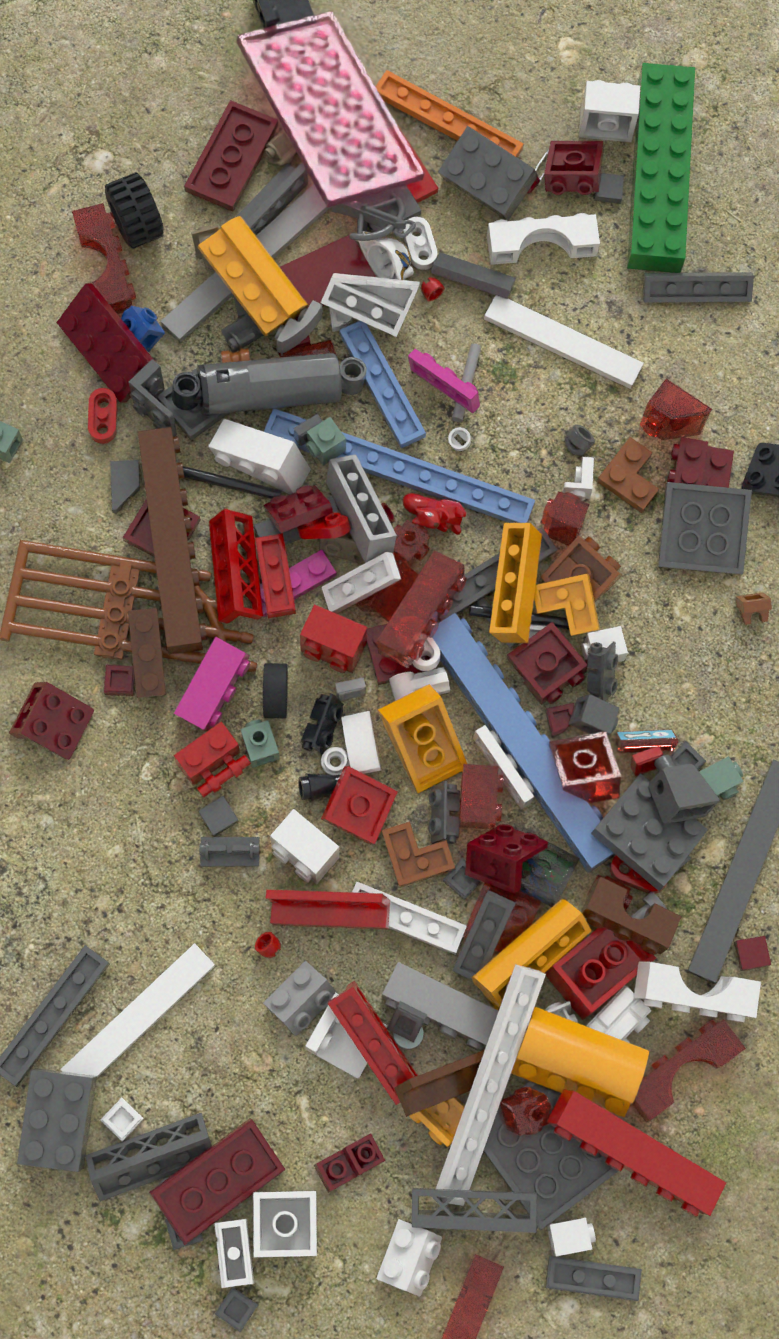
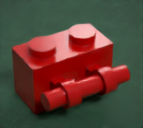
M222 721L174 755L176 764L192 786L204 779L205 783L197 788L203 798L212 791L216 793L222 789V784L233 776L237 778L243 774L242 770L251 764L246 755H243L236 761L233 759V757L240 753L239 744ZM225 764L227 766L225 769H223L215 776L211 774L222 765Z

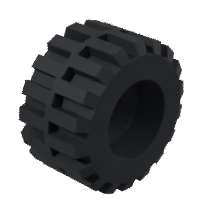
M137 172L105 184V196L110 211L124 241L129 247L135 249L163 237L164 227L160 213L146 182Z

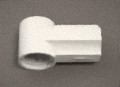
M444 667L417 674L404 672L389 679L395 701L428 684L439 695L450 692L449 680Z

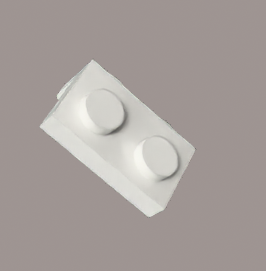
M398 1219L376 1279L414 1295L421 1296L429 1283V1273L432 1264L440 1253L442 1237L426 1229L412 1227V1224Z

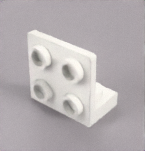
M335 992V994H334V996L332 997V999H333L334 997H336L337 995H339V994H337V993ZM328 1005L305 1046L306 1050L351 1076L359 1078L367 1062Z

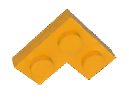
M589 574L535 586L534 600L537 614L565 609L571 636L600 630Z

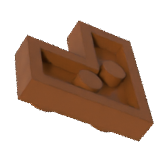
M629 437L600 474L597 482L640 513H643L659 491V488L638 474L653 452Z
M410 821L382 830L400 888L456 870L447 840L419 849Z

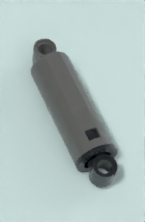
M334 353L197 365V376L190 372L179 373L175 376L172 386V401L181 410L194 409L200 403L202 415L337 403L340 401L342 393L355 395L362 391L367 368L362 360L355 357L346 358L339 365L338 358ZM347 375H354V376H356V377H355V378H351V377H348ZM182 390H189V391H191V392H190V393H184V392H182Z

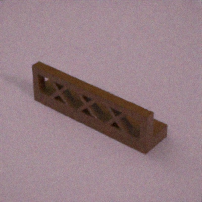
M485 1050L408 1079L395 1087L406 1117L470 1092Z

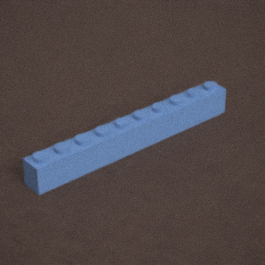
M454 613L428 629V632L440 649V661L488 730H493L498 735L501 741V749L506 755L510 754L518 767L516 769L522 779L526 778L530 782L534 790L533 795L586 872L590 873L614 857L615 854L591 834L603 819L600 811L596 806H590L584 798L586 796L585 790L579 782L576 781L574 783L568 775L570 770L562 758H556L551 750L553 745L545 734L540 735L535 728L537 723L528 710L524 712L521 708L518 694L512 687L508 689L502 680L504 675L496 664L491 665L486 657L488 656L487 650L480 641L475 642L470 634L472 630L464 618L459 619L457 614Z

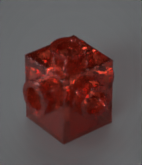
M407 519L402 526L398 524L394 528L397 536L393 555L397 563L409 570L417 559L422 561L430 550V536L423 526L413 524Z
M531 1087L519 1088L514 1091V1095L502 1099L500 1102L507 1130L519 1136L536 1134L542 1131L543 1126L549 1124L547 1120L550 1116L549 1112L552 1110L551 1103L544 1093Z

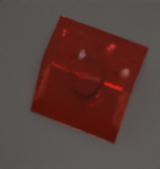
M665 379L647 403L640 426L643 427V430L648 435L658 437L661 440L697 436L703 432L713 409L668 379Z
M606 732L549 741V747L563 791L589 803L620 798L621 775Z

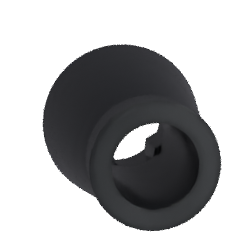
M305 773L304 777L298 778L301 799L312 802L331 795L340 774Z

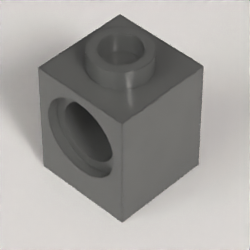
M591 694L579 697L576 700L569 725L598 738L610 735L618 724L617 714L619 707Z

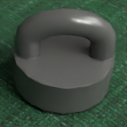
M578 424L573 425L565 437L567 449L577 456H582L595 444V439L591 432Z

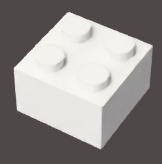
M601 80L587 81L580 112L579 138L631 142L639 113L640 86L630 83H606Z
M294 809L270 835L271 848L274 850L272 852L273 855L284 864L288 861L296 868L295 873L307 883L312 880L315 884H318L339 859V846Z
M316 1191L253 1192L254 1257L317 1256Z

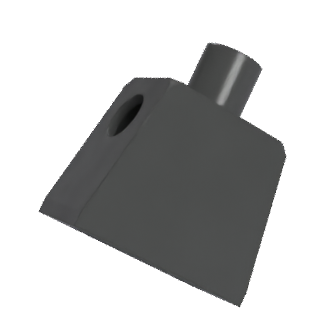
M663 755L654 762L658 773L650 781L649 790L664 824L705 817L720 801L694 765L684 764L675 766L669 755Z

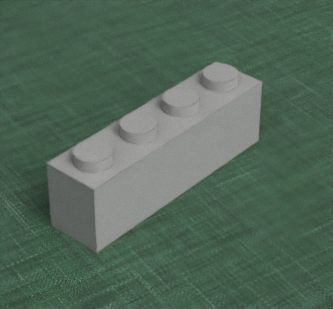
M356 454L330 459L326 484L341 515L348 517L351 527L350 533L364 562L367 563L385 552L393 553L397 535Z
M399 962L382 994V998L386 1000L385 1005L396 1010L401 1001L427 1014L424 1025L428 1026L429 1022L440 1026L439 1032L453 1039L458 1035L468 1040L467 1046L479 1052L486 1048L499 1012Z

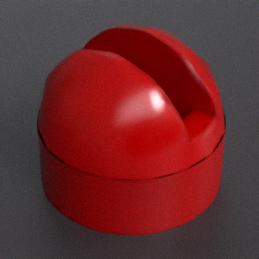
M433 277L427 278L429 281L427 284L424 281L421 284V292L428 302L437 299L445 290L442 283Z
M268 931L258 937L255 942V950L265 958H273L276 956L275 953L281 950V943L272 932Z

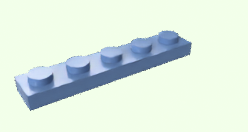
M358 321L340 329L339 335L351 357L358 358L365 363L367 368L365 383L400 448L425 438L426 432L367 324Z

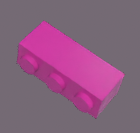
M215 637L174 714L206 731L219 724L223 715L220 710L225 701L229 703L237 689L234 685L238 677H243L249 669L251 662L248 659L250 655Z

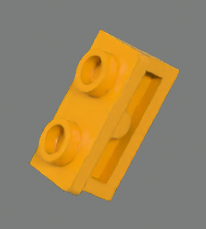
M455 1097L412 1114L409 1117L418 1124L422 1122L430 1130L428 1134L437 1144L442 1145L444 1143L449 1147L454 1139L465 1104Z

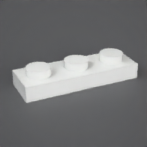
M385 552L322 586L328 610L337 614L401 580L393 553Z
M486 725L476 730L473 740L520 809H523L531 804L534 798L532 794L534 793L533 787L526 778L522 779L516 771L518 767L510 754L505 755L500 747L501 741L498 735L493 730L489 731Z

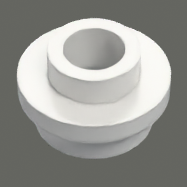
M339 747L327 749L321 758L323 770L329 775H341L344 766H350L347 752ZM338 758L341 764L338 767H334L330 764L331 759Z

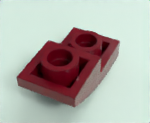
M370 1133L316 1163L314 1167L329 1193L386 1160Z

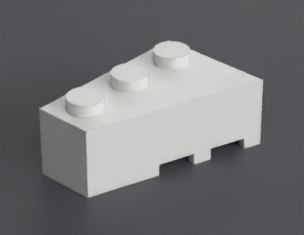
M334 273L321 303L397 337L420 282Z
M223 419L208 446L215 456L214 459L221 465L231 466L288 494L295 493L298 488L302 487L311 470L295 442Z

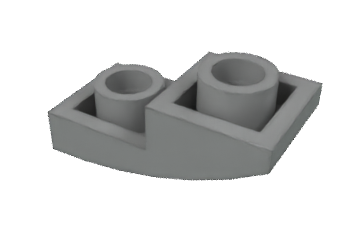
M313 300L308 309H302L298 321L289 318L285 326L281 325L275 335L277 352L283 354L289 351L313 331L322 318V304Z

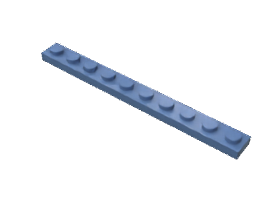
M273 409L264 432L293 441L298 449L309 452L306 444L299 446L294 439V428L306 421V419ZM343 433L346 438V452L336 458L356 454L366 473L443 500L460 502L465 508L508 523H527L535 503L534 499Z

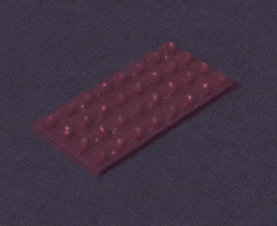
M332 11L237 36V45L327 208L423 180L425 174Z

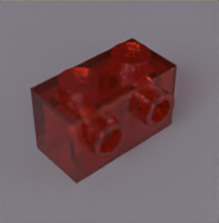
M558 491L554 500L549 498L540 524L544 525L543 529L549 538L569 546L579 535L590 504L581 501L573 493Z
M463 764L459 827L494 829L496 821H501L502 804H497V793L503 792L504 777L503 775H498L499 766Z

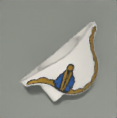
M385 236L376 240L359 241L363 254L377 278L404 280L414 274L413 268L410 266V252L407 246L399 239Z

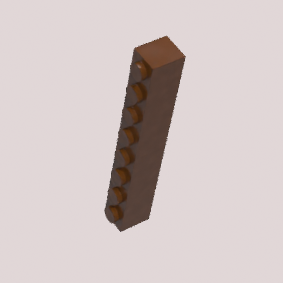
M171 427L137 431L168 654L203 650L202 641L207 640L205 623L199 624L198 613H203L201 596H195L194 586H200L198 570L191 568L190 559H196L194 542H188L187 533L192 532L190 515L184 516L183 506L188 505L186 489H180L179 480L184 479L182 462H176L175 455L176 453H181L179 437H173Z

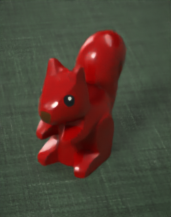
M408 493L403 497L404 508L409 513L417 516L412 520V523L429 529H438L442 532L450 529L456 535H460L462 518L466 517V511L460 502L445 499L436 500L416 493Z

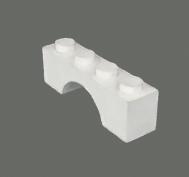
M579 213L569 217L553 215L544 219L527 217L519 221L497 220L493 223H488L487 242L490 265L517 263L521 252L528 245L539 241H548L559 245L570 258L597 256L600 240L596 214Z
M639 962L634 998L644 999L645 1006L662 1008V1003L672 1004L671 1010L690 1013V1008L700 1009L699 1015L717 1018L718 1013L727 1014L726 1020L745 1022V1017H757L761 982L721 976L712 990L703 995H698L684 984L679 967L654 962Z

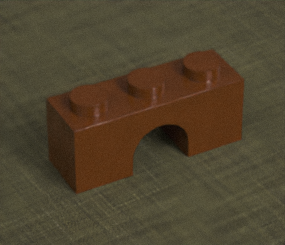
M158 609L128 611L137 698L166 695Z
M599 877L593 883L581 911L587 923L597 928H607L613 931V935L623 941L631 940L641 945L640 948L649 954L656 955L658 953L661 955L670 947L682 916L654 903L646 910L643 919L632 918L626 913L623 906L627 889Z

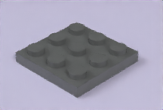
M666 482L658 567L743 575L752 490Z
M640 773L591 834L660 891L708 829L696 819L664 824L649 790L650 781Z

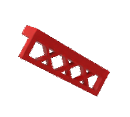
M223 509L209 520L218 621L228 624L238 616L259 620L263 617L253 518L251 515ZM235 521L244 524V535L236 528ZM238 544L246 551V560L238 552ZM241 569L249 577V585H247L245 581L241 578ZM244 594L251 601L252 609L244 607Z
M266 889L265 898L272 902L270 924L384 930H388L390 899L383 893Z
M353 981L347 985L345 991L328 1001V1005L395 1105H397L400 1101L395 1087L408 1079L418 1076V1074L357 983Z

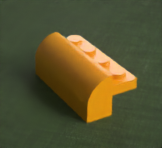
M241 216L235 217L223 224L220 230L198 245L200 252L264 336H267L283 323L286 325L289 318L295 319L300 315L302 309L308 308L307 302Z
M561 899L472 977V981L482 991L491 1007L499 1011L515 964L545 973L585 939L592 930L583 914L568 901Z
M534 1007L511 1074L562 1093L563 1089L575 1091L605 1110L625 1117L630 1104L634 1102L641 1084L649 1051Z

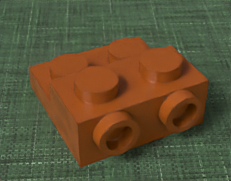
M578 535L542 574L541 578L547 583L589 574L594 602H596L602 595L606 594L623 574L618 571L621 565L613 557L608 555L605 559L598 552L601 546L590 536L584 539Z

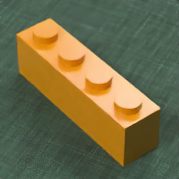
M504 523L489 630V633L501 643H528L542 539V534L531 523Z

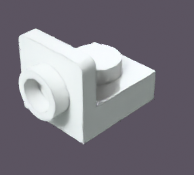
M582 458L581 466H576L574 483H564L562 497H568L571 501L590 499L593 487L594 458Z

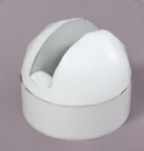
M458 427L450 432L448 441L454 450L464 451L471 444V436L465 428ZM458 434L466 444L462 446L454 437Z

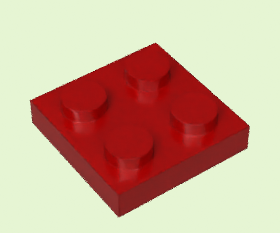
M344 766L321 820L370 845H374L398 791L350 766Z

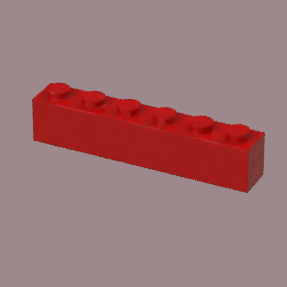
M563 1089L547 1120V1123L555 1127L553 1132L568 1141L574 1138L581 1143L579 1148L592 1156H596L597 1153L606 1157L605 1164L620 1172L623 1168L632 1173L630 1178L645 1187H647L648 1183L657 1188L655 1192L657 1195L670 1202L673 1199L683 1203L681 1209L695 1217L699 1213L711 1216L727 1183L575 1091Z

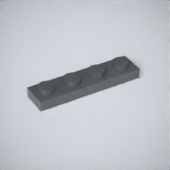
M752 272L644 273L643 301L644 303L752 302L754 274Z

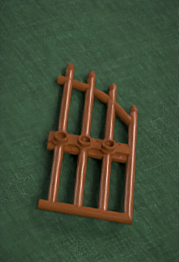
M20 540L1 625L0 640L9 642L11 634L16 633L95 646L94 655L122 660L124 651L132 653L131 641L126 639L129 629L128 611L133 609L134 598L161 602L159 590L137 586L140 571L157 574L156 563ZM35 553L111 566L109 580L107 582L26 568L28 554ZM200 569L198 571L199 581H210L212 573ZM23 579L105 592L103 608L20 595ZM194 586L195 596H201L203 609L211 625H205L207 637H217L226 643L227 641H240L246 644L253 642L254 635L251 633H240L236 630L225 629L222 622L218 621L216 599H210L199 586ZM17 606L100 619L98 635L14 622ZM159 618L161 630H165L163 618ZM161 646L162 658L201 664L206 653L195 651L169 655L167 647ZM249 661L251 663L247 672H256L257 663Z

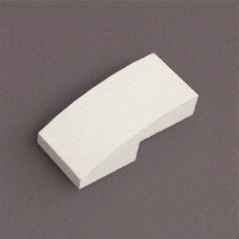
M370 711L341 717L350 767L363 774L380 771L378 747L375 741Z

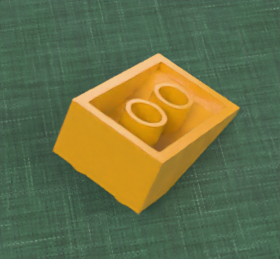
M430 684L378 709L387 734L417 793L469 768L442 697Z

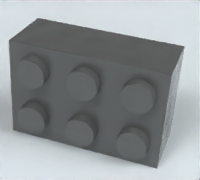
M469 126L466 127L438 171L444 180L507 221H509L538 177L533 167Z
M39 1068L31 1070L17 1164L74 1172L84 1169L97 1076Z

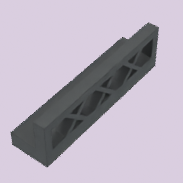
M287 163L236 217L241 216L255 235L260 233L307 186L308 168L301 163L294 169Z
M202 1113L90 1153L85 1155L91 1183L99 1201H103L175 1174L210 1148L212 1143ZM199 1125L200 1132L189 1136L183 1135L187 1129ZM163 1138L169 1139L165 1145L155 1146L158 1140ZM140 1149L135 1156H125L130 1150ZM106 1159L111 1160L107 1166L96 1170L95 1163Z
M413 1188L412 1227L536 1233L538 1229L537 1193ZM419 1196H431L440 1207L437 1210H419ZM439 1197L449 1198L445 1202H443ZM455 1197L463 1198L471 1208L467 1212L451 1211L447 1204ZM470 1198L480 1199L474 1204V1202ZM485 1199H494L502 1209L498 1213H485L478 1206ZM501 1199L511 1201L505 1205ZM516 1200L530 1201V1214H514L509 1207Z

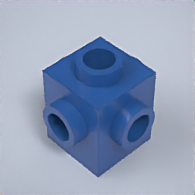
M131 306L122 314V321L147 352L165 334V331L157 322L156 314L149 308Z

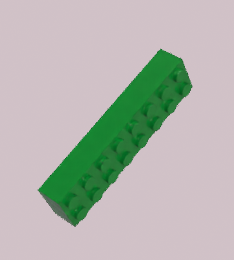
M642 63L638 79L640 98L639 113L635 126L627 269L681 273L685 262L695 67Z

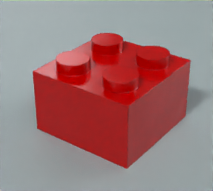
M315 604L300 633L301 652H304L303 655L315 662H319V660L325 661L330 664L332 669L340 673L348 671L353 674L367 644L366 626Z

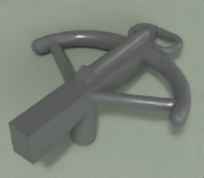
M395 193L390 195L391 199L368 206V203L362 204L339 194L332 199V212L357 218V233L350 234V239L376 240L389 235L391 232L397 237L404 238L416 227L415 222L412 220H404L406 214L405 204ZM396 203L398 214L393 216L378 209ZM367 222L383 228L376 232L363 234V231H368ZM406 224L412 225L405 233H401L406 229Z

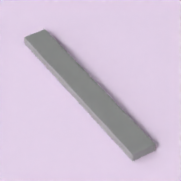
M314 183L258 233L256 237L274 259L332 207L333 198ZM215 272L160 321L161 326L181 343L229 300L233 294Z

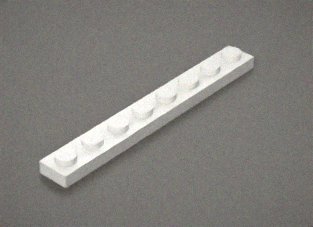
M515 964L436 1189L469 1190L546 975L539 970ZM439 1197V1198H440L443 1202H445L449 1197ZM455 1197L449 1204L464 1206L465 1200Z

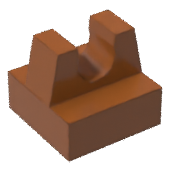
M764 592L736 596V607L740 611L742 622L745 625L751 624V616L755 612L759 613V620L761 622H768L769 610L772 609L771 598Z

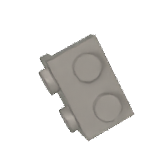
M304 961L263 1004L296 1036L308 1027L310 1022L328 1006V1001L332 999L336 991L326 978L307 961Z

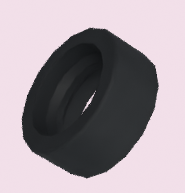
M265 663L263 670V717L286 718L288 666L285 663Z

